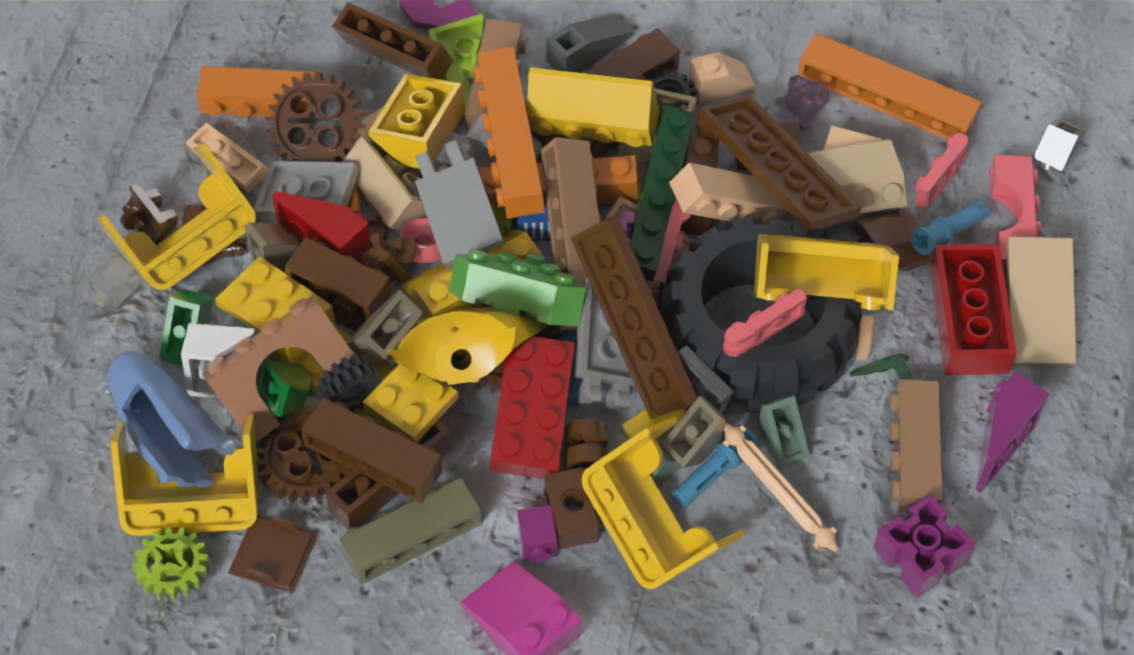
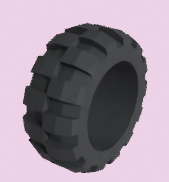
M750 217L731 220L726 224V230L722 232L713 227L690 242L689 250L685 249L677 255L667 272L666 286L662 290L660 315L666 323L667 331L675 349L679 351L687 345L733 390L726 405L728 408L731 401L747 404V412L761 413L763 404L790 395H795L797 406L809 402L815 398L816 389L823 392L831 388L844 373L847 360L853 356L862 319L861 302H857L854 299L806 295L805 309L811 316L815 326L807 335L794 342L779 346L756 345L736 357L728 356L723 351L725 332L711 320L704 306L715 295L726 289L740 285H755L758 234L822 239L812 231L803 235L792 230V222L770 218L769 225L754 224L753 218Z

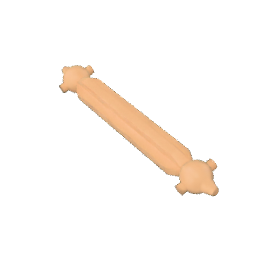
M725 422L723 428L725 431V441L723 444L726 447L729 445L736 446L742 460L805 531L815 535L816 542L813 543V546L816 549L823 547L833 552L837 551L838 547L835 542L837 529L834 526L831 528L823 527L821 517L754 442L745 439L744 432L747 428L743 424L739 427Z

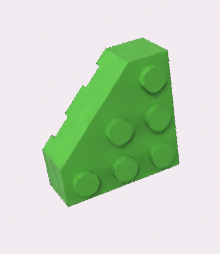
M469 250L468 254L456 253L449 291L462 301L476 304L479 298L481 303L494 306L493 309L519 316L522 310L523 314L535 317L537 321L546 324L579 326L586 287L576 282L574 276L562 273L559 266L545 262L546 258L543 256L527 254L526 258H517L516 255L507 252H498L497 256H488L483 251Z

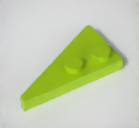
M483 14L428 30L429 39L442 44L454 60L444 78L446 81L461 83L465 113L461 121H466V109L474 78L473 66L477 65V53L480 51L482 40Z

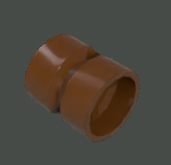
M578 419L565 426V447L567 449L565 452V471L582 467L585 471L608 454L606 450L608 447V427L604 422L596 419Z

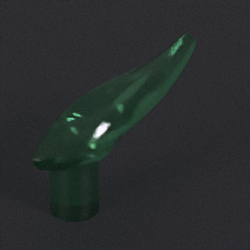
M901 353L882 358L849 372L850 376H862L894 369L899 379L908 380L913 376L905 363L909 360V355Z

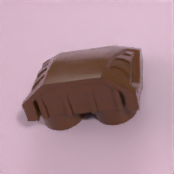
M898 208L891 212L881 213L863 220H853L852 228L861 236L860 243L865 241L870 244L886 245L899 255L898 271H909L931 262L933 252L928 255H922L912 246L911 233L920 225L906 208Z

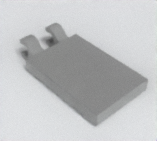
M457 140L444 144L453 166L436 172L433 160L429 158L427 152L415 156L423 178L415 181L441 259L446 268L454 265L456 253L468 254L469 250L488 252L505 245L477 163L474 158L465 160L462 148L458 145Z
M588 278L580 282L582 286L586 287L577 329L574 377L582 378L583 382L578 390L577 400L578 403L588 405L592 404V401L599 402L602 395L601 382L612 385L606 398V407L620 410V406L629 407V389L636 386Z

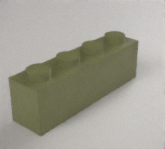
M462 478L454 482L447 481L439 485L435 491L429 493L423 503L410 499L405 506L393 512H383L374 521L362 527L355 526L349 529L344 536L339 538L342 554L359 584L362 585L480 526L481 510Z

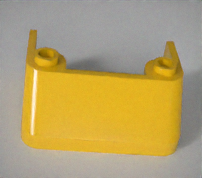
M205 143L198 144L193 149L212 173L198 187L199 199L206 207V210L158 245H155L151 238L142 232H133L122 238L105 214L95 218L125 259L147 284L154 289L166 290L171 288L246 233L244 227L249 222L255 223L254 209Z
M758 234L754 292L757 298L775 301L782 294L792 293L800 288L806 295L854 299L857 302H861L860 308L881 310V305H883L887 310H893L899 255L886 245Z
M247 414L243 430L244 446H237L232 455H225L224 472L209 473L215 482L208 488L198 486L183 488L179 487L175 481L169 483L160 482L158 474L139 452H128L125 421L117 422L110 445L119 522L126 533L133 536L153 535V531L156 530L161 535L165 534L167 527H171L173 534H177L181 527L185 528L186 533L244 530L254 524L258 512V456L254 414Z
M676 417L645 428L588 467L582 475V485L587 496L636 580L647 589H654L665 584L746 535L743 529L716 542L707 529L694 527L683 532L650 476L651 473L661 466L663 461L662 450L655 438L677 424L678 420Z

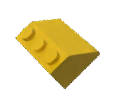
M404 74L370 128L369 137L403 166L419 168L415 156L424 152L428 153L429 158H432L435 164L445 147L444 144L448 142L465 113L461 83Z

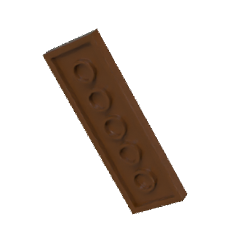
M750 95L700 107L698 118L808 232L859 216L862 207Z
M617 215L571 237L650 420L693 404L697 399L693 385L686 374L680 360V355L675 349L667 331L666 323L660 315L653 299V294L645 281L639 267V262L634 256L625 230L621 226Z

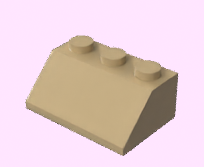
M361 136L342 162L356 163L359 173L355 184L365 194L366 201L380 213L382 222L392 229H402L411 220L427 218L415 181L423 178L420 169L401 165L371 137Z
M891 139L808 153L862 207L860 213L907 205L904 174Z

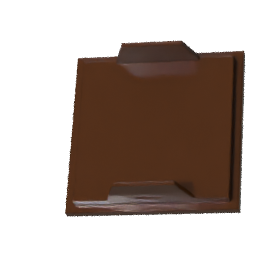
M257 515L254 524L245 533L228 574L292 594L318 534L298 528L295 523L271 516L269 519Z

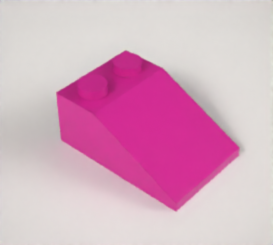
M514 561L461 601V606L506 655H558L581 636L582 619L556 592Z

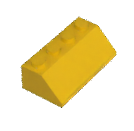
M530 67L527 117L532 132L544 136L551 134L564 135L571 139L590 138L602 143L622 142L634 147L653 145L660 115L653 81Z
M514 228L511 229V235L508 234V230L502 234L505 245L485 252L488 256H497L498 252L511 253L516 255L517 258H526L527 254L543 256L526 232ZM443 263L402 284V288L407 296L423 312L422 317L424 319L449 313L460 308H483V303L479 301V298L476 304L465 302L449 291L453 266L446 268Z

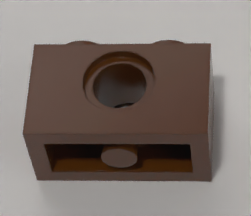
M583 467L544 475V494L547 506L551 505L558 550L598 542L599 529L604 528L603 521L583 488ZM570 505H578L581 507V509L577 511H571L567 507Z

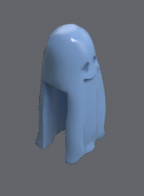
M127 351L116 356L107 371L110 393L115 401L121 420L125 421V429L140 455L158 474L159 481L163 483L175 481L179 487L183 488L192 486L208 488L212 486L215 480L191 450L215 449L219 454L232 455L237 448V443L226 436L185 390L149 356L135 351Z

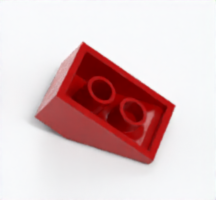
M278 191L272 194L277 224H280L287 233H294L300 244L305 237L314 242H323L331 250L343 256L350 255L365 266L360 255L371 248V240L369 239V223L361 213H354L343 205Z

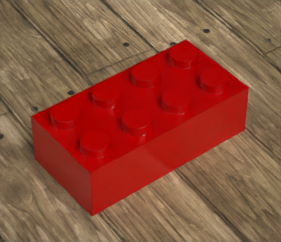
M999 244L935 245L930 262V273L944 374H1010L1017 353Z
M530 337L514 348L504 359L489 464L490 472L544 479L546 474L558 472L574 351L573 342Z

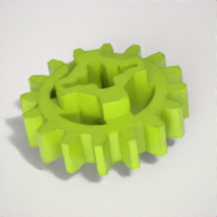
M167 527L165 535L161 536L155 530L153 531L154 540L142 539L141 542L144 550H135L134 554L137 561L132 563V567L137 574L135 578L138 585H144L143 588L147 595L155 591L156 597L160 601L164 598L165 594H169L171 600L176 601L177 593L182 592L187 598L190 596L188 588L191 586L196 589L201 588L198 578H207L208 572L204 566L210 565L208 554H205L207 550L204 542L198 543L197 534L192 533L187 537L185 528L182 527L178 530L177 534H173L171 527ZM191 555L194 556L192 568L188 566V563L191 561ZM152 559L154 564L151 566L152 572L149 573V564Z

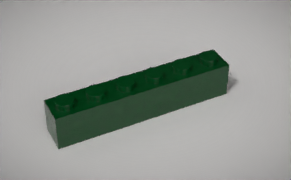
M666 104L658 119L653 145L650 148L634 212V225L629 237L631 239L630 247L639 262V267L646 281H652L657 272L675 198L669 182L682 169L695 113Z

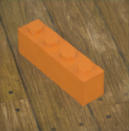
M202 66L196 94L200 113L209 115H238L241 117L274 116V111L269 109L268 105H277L279 101L275 99L273 94L277 93L283 96L285 92L281 85L284 83L292 87L293 76L303 82V74L306 71ZM307 72L311 75L312 79L314 80L316 72ZM302 98L297 102L296 110L298 114L306 111L308 107L306 98Z

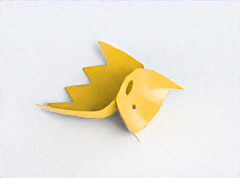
M494 306L460 308L427 319H418L393 350L387 349L389 352L387 358L413 372L428 375L442 382H447L449 385L477 382L481 377L486 376L503 362L514 348L543 330L548 324L537 321L535 317L523 314L522 310L520 315L517 316L493 309ZM458 349H466L472 357L471 365L464 370H457L451 363V356Z

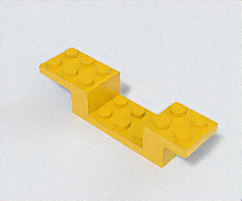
M260 256L215 298L218 307L248 328H254L255 333L259 334L266 322L276 317L280 319L289 312L290 306L297 300L302 298L308 299L312 296L344 341L347 343L351 338L347 333L336 327L331 304ZM284 347L269 354L270 360L303 364L312 376V390L321 395L317 386L320 385L318 383L319 378L324 377L322 374L324 371L311 353L298 347ZM386 360L374 364L383 381L363 401L364 409L356 408L355 414L361 417L369 416L375 419L380 426L390 431L398 430L404 433L409 440L417 443L458 399V391L445 382L422 373L413 372L400 364L395 367Z

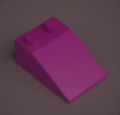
M1015 372L1008 381L1002 379L992 393L994 399L986 410L990 414L985 425L975 489L979 493L984 491L1035 429L1049 397L1048 392L1018 372Z

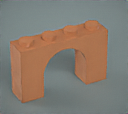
M312 296L308 299L302 298L297 300L290 306L287 314L280 319L276 317L266 322L259 334L252 339L247 337L238 342L234 347L235 351L225 358H216L207 365V371L202 373L208 385L242 430H244L247 414H254L256 442L280 425L259 396L256 388L258 368L270 353L284 347L304 349L313 355L323 371H330L332 369L330 365L334 362L337 365L340 364L341 358L346 357L349 360L350 356L354 355Z

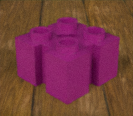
M931 494L909 508L905 521L900 516H897L880 528L873 545V549L890 568L895 564L902 568L900 579L917 598L939 583L943 570L950 576L968 563L976 546V543L959 524L951 528L946 523L948 512Z

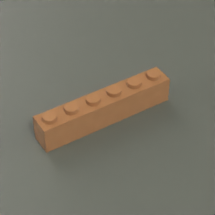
M556 137L541 149L554 265L560 267L562 273L574 276L575 281L580 284L582 280L588 277L571 237L601 222L596 200L597 186L594 183L593 175L594 160L590 151L589 141ZM561 325L562 331L577 332L578 326Z

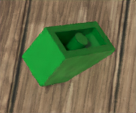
M185 289L170 296L159 359L183 365L181 352L188 324L210 323L214 297Z
M265 359L257 390L274 415L283 416L302 408L306 397L310 396L313 389L312 376L304 365Z

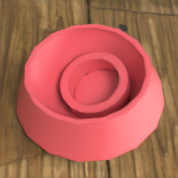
M416 218L403 226L399 237H409L417 246V254L412 262L429 263L441 259L428 218Z

